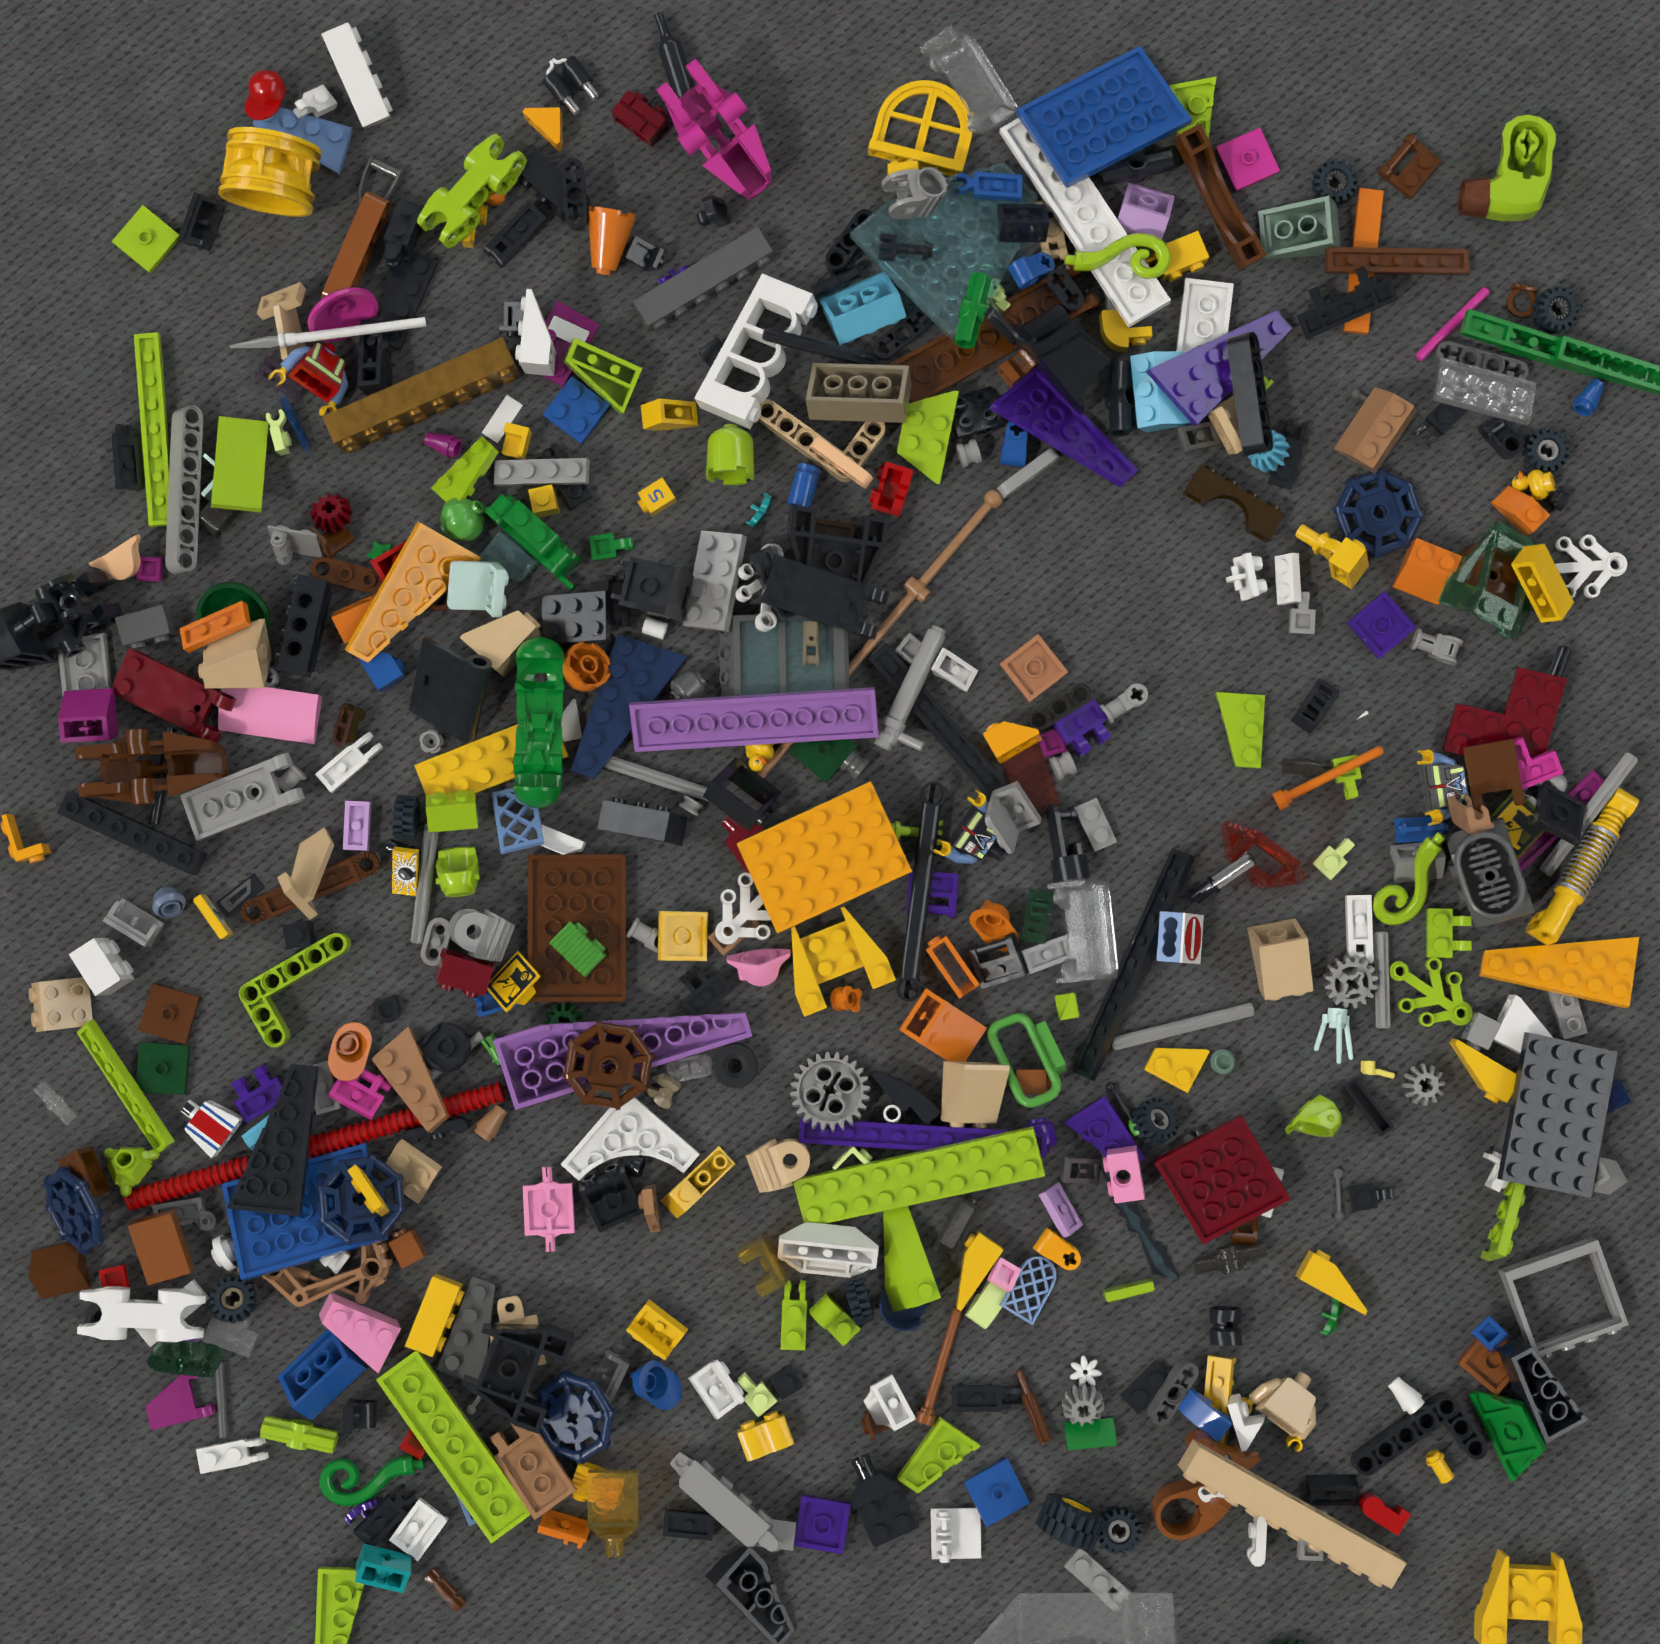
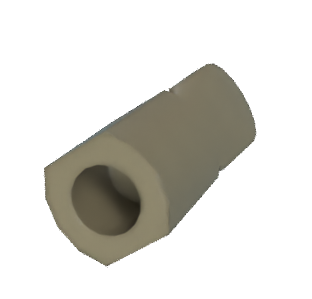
M803 622V666L815 664V667H818L819 622ZM806 648H816L815 655L806 654Z

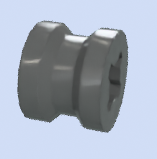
M854 750L840 766V769L848 771L851 774V778L856 780L870 761L861 758L859 752Z

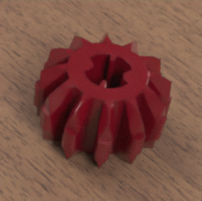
M328 492L325 498L318 495L319 502L312 503L313 510L310 511L315 527L321 529L325 534L331 530L336 535L339 528L345 531L344 524H351L350 517L353 515L348 499L342 498L339 493L332 496Z

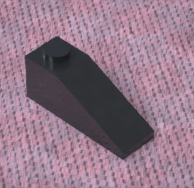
M383 317L364 319L360 321V325L385 322V319ZM387 332L360 335L357 387L366 396H370L392 386L393 372Z

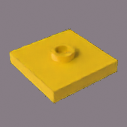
M659 911L658 960L707 961L708 912Z

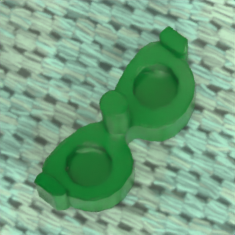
M1334 1298L1331 1299L1333 1301L1331 1314L1322 1312V1316L1329 1320L1324 1329L1319 1333L1327 1336L1334 1333L1337 1329L1338 1319L1343 1312L1341 1302Z

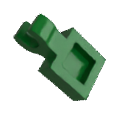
M614 533L589 536L592 561L594 562L618 558L617 551L634 550L631 537L615 540Z

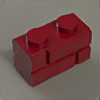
M627 90L620 102L613 108L611 112L612 117L616 122L652 147L669 125L666 118L667 114L660 107L655 106L653 108L647 104V98L640 92L636 91L634 94Z

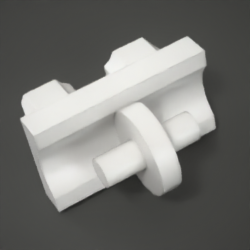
M1244 553L1242 556L1233 558L1232 576L1226 577V582L1234 583L1235 591H1239L1241 601L1260 596L1259 594L1268 590L1264 579L1256 580L1255 571H1259L1263 567L1261 557L1252 556L1251 553Z

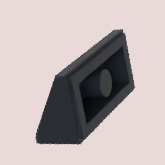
M1306 1475V1502L1311 1506L1357 1505L1359 1486L1356 1475Z

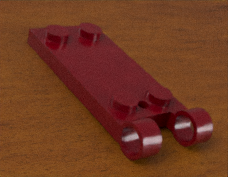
M128 648L112 685L114 695L198 735L201 739L210 740L217 744L222 731L205 724L212 705L214 704L226 711H232L237 701L235 697L216 688H205L203 682L134 648ZM197 705L201 707L200 712L196 711Z

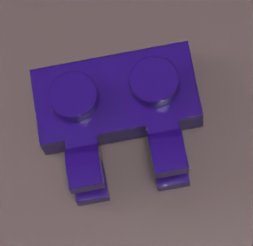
M1095 699L1053 724L1065 745L1073 743L1074 750L1079 758L1092 749L1083 737L1087 732L1093 731L1094 739L1099 746L1112 737L1102 724L1107 720V717Z
M265 1064L252 1071L261 1084L255 1090L250 1092L244 1077L231 1083L240 1097L234 1103L246 1123L274 1107L280 1095L283 1083L279 1076L271 1079Z

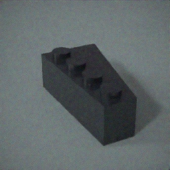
M1517 1337L1497 1348L1517 1399L1526 1403L1544 1443L1547 1444L1589 1421L1578 1409L1573 1399L1568 1396L1561 1383L1552 1375L1548 1366L1531 1345Z

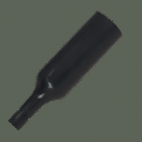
M658 12L654 15L660 34L659 55L670 87L677 97L681 98L686 91L695 86V83L685 67L688 63L680 41L670 34L663 12Z

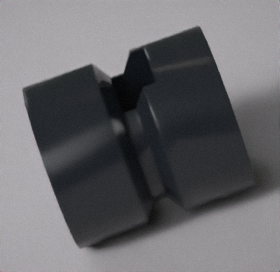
M1235 1306L1210 1307L1209 1322L1213 1324V1327L1209 1329L1210 1344L1220 1346L1241 1345L1242 1329L1238 1325L1242 1323V1308Z

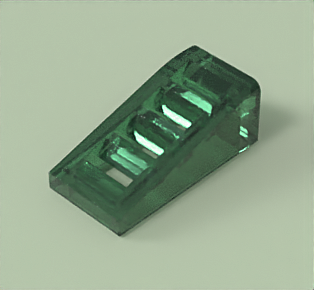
M1037 889L1029 890L1021 940L1041 944L1046 943L1054 893ZM1031 909L1045 911V913L1034 912ZM1030 919L1040 920L1043 923L1032 922ZM1028 928L1042 930V933L1028 931Z

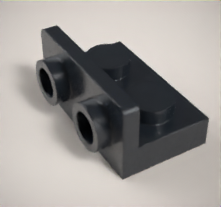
M997 204L996 213L1000 227L998 234L999 242H1046L1050 222L1045 204Z

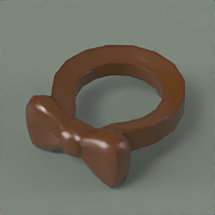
M1518 283L1512 284L1511 289L1513 291L1508 295L1506 307L1513 316L1518 318L1526 317L1534 311L1532 304L1536 303L1534 301V293L1537 292L1538 288ZM1520 291L1526 292L1530 299V307L1525 312H1519L1513 307V298Z

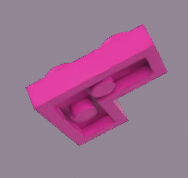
M1520 736L1514 739L1522 790L1564 773L1555 750L1552 749L1531 758L1523 737Z

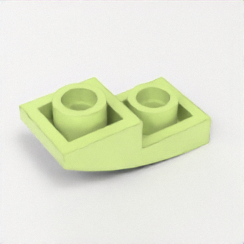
M987 1281L981 1293L976 1294L965 1316L982 1328L987 1329L1001 1310L1000 1303L1006 1291Z

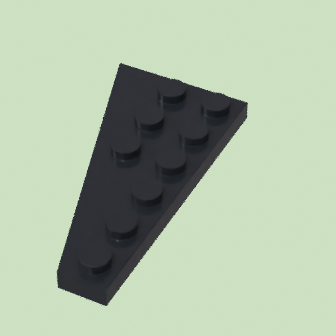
M291 1065L280 1089V1095L275 1106L270 1111V1117L259 1135L248 1159L244 1174L238 1181L237 1189L232 1200L229 1201L227 1209L302 1216L319 1066Z

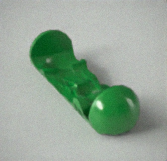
M533 637L524 641L515 653L517 663L515 690L517 693L516 712L518 726L514 753L515 783L513 791L521 803L538 809L552 805L562 793L563 754L561 722L563 715V663L565 655L562 648L555 641L546 637ZM535 673H546L547 681L535 682Z

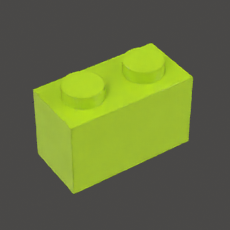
M475 791L435 792L431 795H426V815L429 833L477 829L478 811Z

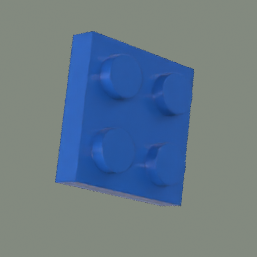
M571 376L542 415L582 445L611 406Z

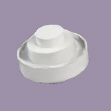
M224 1235L213 1239L211 1254L219 1267L223 1266L228 1271L238 1267L232 1239L226 1238Z

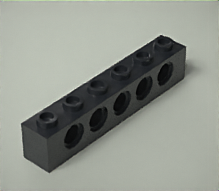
M67 791L57 811L59 815L190 875H198L208 854L89 798H80L76 792Z

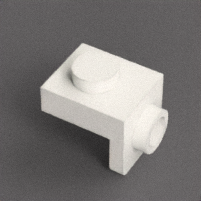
M1493 1151L1492 1155L1484 1153V1158L1495 1163L1485 1186L1500 1192L1501 1188L1504 1189L1509 1182L1497 1179L1501 1154Z

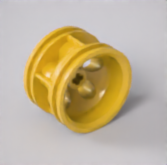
M236 127L228 130L223 174L220 178L222 185L219 186L218 191L219 196L230 203L258 212L290 217L311 215L313 212V205L311 203L314 202L315 195L311 192L310 177L311 172H316L320 168L318 160L321 159V149L305 139L280 131L256 127Z

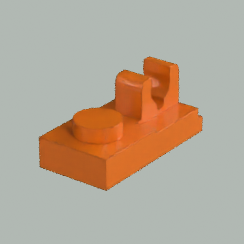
M550 1509L542 1515L537 1532L557 1539H564L563 1543L565 1545H568L569 1541L577 1543V1548L581 1549L583 1543H586L592 1522Z

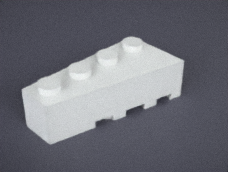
M347 22L322 33L321 35L362 127L367 129L391 119L389 112L393 111L388 98H382L379 89L383 88L377 74L372 75L369 65H372L367 51L362 52L358 43L362 39L357 28H352Z

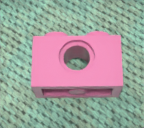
M1137 1145L1107 1149V1157L1103 1158L1105 1172H1110L1111 1181L1107 1182L1109 1197L1114 1196L1115 1203L1144 1200L1145 1191ZM1120 1170H1126L1130 1173V1177L1123 1180L1116 1173Z

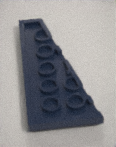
M617 634L609 658L608 673H610V677L605 684L599 687L571 768L572 773L593 780L596 779L632 730L630 703L655 701L679 667L686 661L687 656Z

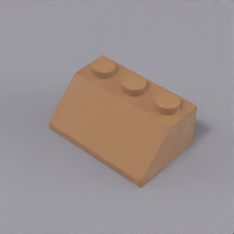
M1374 387L1334 447V450L1376 474L1417 413L1415 406L1394 393Z

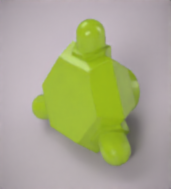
M144 1147L107 1148L104 1151V1157L109 1162L107 1167L114 1183L120 1187V1194L124 1197L131 1194L132 1187L140 1183L152 1167V1161L160 1156L157 1150L151 1149L147 1151Z

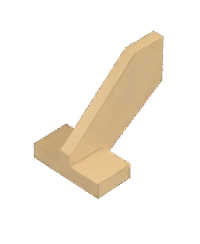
M299 282L261 297L257 310L258 316L262 320L275 316L277 334L302 333L296 307L302 305L306 288ZM305 342L291 346L286 345L284 348L280 347L282 360L284 361L294 349L305 346Z
M325 828L300 843L292 876L290 877L285 872L277 877L284 894L309 920L318 915L312 900L334 847L329 832Z

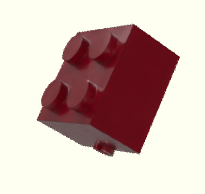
M442 948L434 977L442 989L454 991V988H458L464 992V995L478 998V995L485 996L495 963L491 964L489 961Z

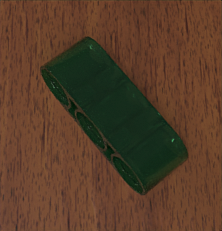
M159 1341L148 1357L147 1363L151 1369L157 1372L211 1378L225 1358V1353L219 1346L190 1341Z

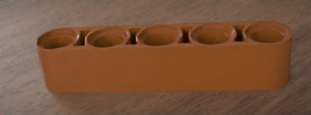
M369 191L364 194L325 284L321 299L331 292L342 288L358 287L390 212L391 201Z

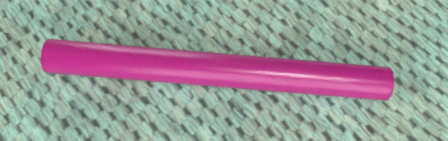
M1482 287L1415 354V357L1422 362L1463 321L1465 312L1468 309L1474 310L1490 294L1489 290Z

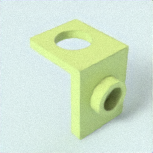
M850 1146L832 1165V1168L836 1170L851 1153L864 1164L870 1163L873 1157L864 1148L859 1151L855 1146Z

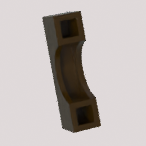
M1200 465L1182 494L1202 506L1215 499L1233 501L1244 513L1246 520L1245 531L1266 543L1284 516V513L1280 512V507L1271 502L1265 503L1259 499L1260 496L1251 490L1244 491L1238 487L1239 484L1233 479L1220 477L1214 468L1208 465L1204 467Z

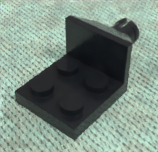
M869 1453L861 1455V1460L865 1467L862 1466L859 1457L851 1461L858 1475L851 1495L853 1509H857L873 1547L876 1548L919 1528V1525L897 1476L880 1468L875 1469Z

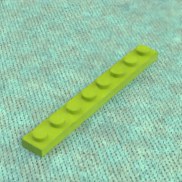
M158 332L134 334L148 523L151 528L167 526L170 467L161 335Z

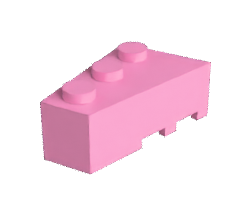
M331 1292L319 1313L322 1324L372 1369L379 1373L401 1330L398 1321Z

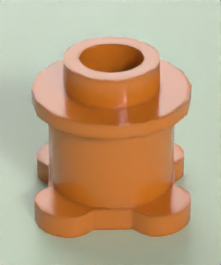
M845 986L844 988L836 987L830 996L833 1009L836 1011L851 1009L852 1012H859L862 991L859 988L852 989L851 986Z

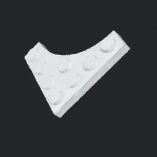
M635 1097L623 1105L621 1110L616 1111L615 1108H609L561 1165L577 1180H580L594 1167L607 1160L629 1155H645L667 1162L684 1173L700 1153Z

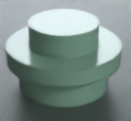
M1220 1049L1212 1054L1210 1065L1215 1072L1226 1074L1234 1068L1235 1058L1230 1051Z

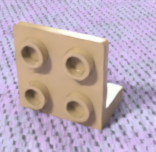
M1232 396L1215 406L1207 415L1228 454H1237L1242 451L1235 399Z

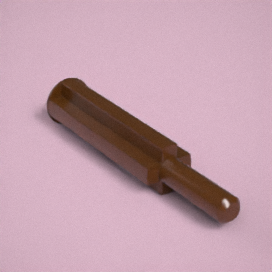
M1019 1369L1016 1371V1375L1023 1391L1021 1397L1038 1439V1444L1046 1443L1052 1440L1035 1393L1030 1391L1023 1370Z

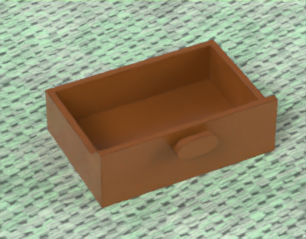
M175 1208L143 1218H135L129 1223L128 1229L148 1285L190 1274L195 1267Z

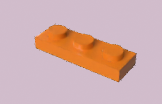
M240 601L180 628L183 650L190 653L251 626L248 605Z

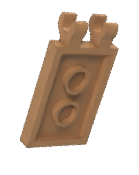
M511 1423L520 1438L509 1445L502 1431L490 1437L499 1450V1453L494 1458L533 1519L537 1520L577 1491V1488L540 1432L537 1434L514 1426Z

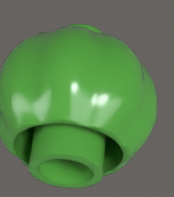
M457 498L448 500L444 504L440 515L442 531L450 539L459 541H472L481 534L484 526L483 506L477 500L472 501L469 498L460 501Z

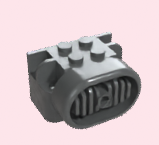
M1503 817L1491 820L1494 823V828L1473 834H1469L1461 829L1445 834L1453 861L1452 864H1449L1453 879L1459 880L1461 887L1457 888L1461 903H1467L1475 928L1535 913ZM1492 871L1493 876L1487 877L1486 873Z

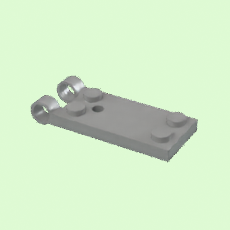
M284 753L181 794L180 796L196 841H201L284 807L304 801L305 796L301 787L282 794L274 774L276 771L293 766L290 754ZM254 788L259 790L257 797H254L252 794Z

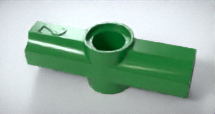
M982 272L971 274L966 295L963 297L959 309V323L953 343L960 348L974 349L980 325H982L985 317L984 313L988 305L986 300L992 278Z

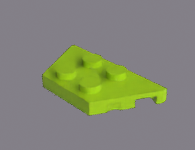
M956 390L909 403L906 423L902 424L897 453L936 484L941 483L959 395V391Z

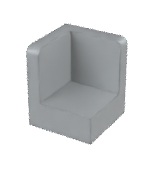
M1599 1157L1593 1192L1609 1195L1628 1181L1617 1161Z

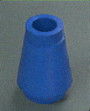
M1592 379L1574 399V411L1585 417L1595 413L1605 387L1604 383L1600 380Z

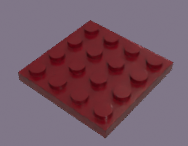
M1242 1114L1154 1159V1164L1202 1244L1291 1200L1290 1195Z

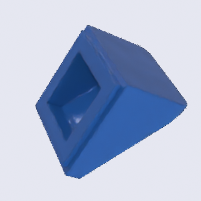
M1490 1316L1471 1332L1491 1354L1509 1338L1508 1333Z

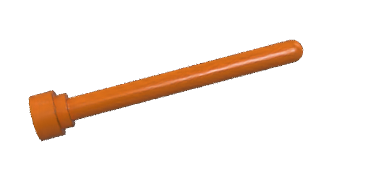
M1377 746L1289 791L1286 789L1281 791L1280 789L1272 793L1273 798L1280 811L1290 807L1289 804L1293 802V799L1381 756L1384 753V749L1381 746Z

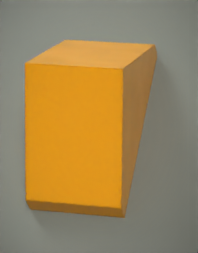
M560 107L525 108L522 111L525 120L560 152L563 149L562 113Z

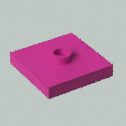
M1261 128L1248 132L1215 148L1234 192H1238L1280 172Z

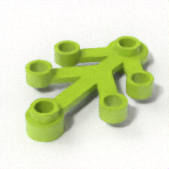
M1429 958L1425 963V967L1429 971L1432 987L1411 974L1404 962L1395 961L1389 965V977L1395 981L1404 980L1426 996L1415 999H1400L1398 1009L1401 1012L1409 1013L1416 1008L1440 1005L1446 1011L1433 1014L1422 1012L1418 1017L1419 1024L1424 1027H1430L1436 1022L1450 1020L1455 1025H1465L1470 1022L1473 1012L1471 1006L1462 999L1460 988L1462 976L1460 973L1449 972L1445 978L1446 983L1450 985L1451 1001L1444 996L1440 976L1442 962L1438 958ZM1433 960L1437 962V968L1434 970L1430 968V962ZM1399 966L1403 968L1401 976L1396 974V968ZM1453 974L1458 978L1455 984L1450 981V977ZM1404 1001L1410 1003V1007L1407 1010H1404L1402 1007ZM1458 1009L1464 1010L1462 1018L1457 1016ZM1425 1015H1428L1430 1017V1022L1428 1024H1425L1423 1022V1017Z

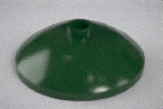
M221 582L211 586L199 599L196 609V618L200 620L243 601L248 605L251 622L265 619L267 633L271 621L270 612L264 599L254 589L238 582Z

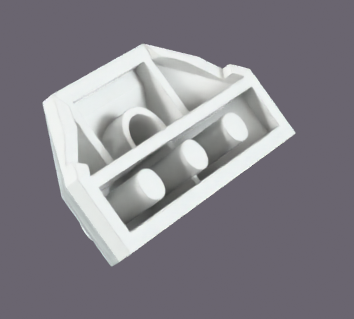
M805 1222L779 1236L777 1258L782 1261L784 1260L789 1266L801 1273L850 1278L869 1269L876 1268L879 1246L856 1227Z

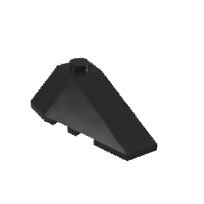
M747 1546L723 1556L705 1577L771 1644H784L795 1629L785 1606L779 1598L776 1585L770 1577L766 1562L752 1547Z

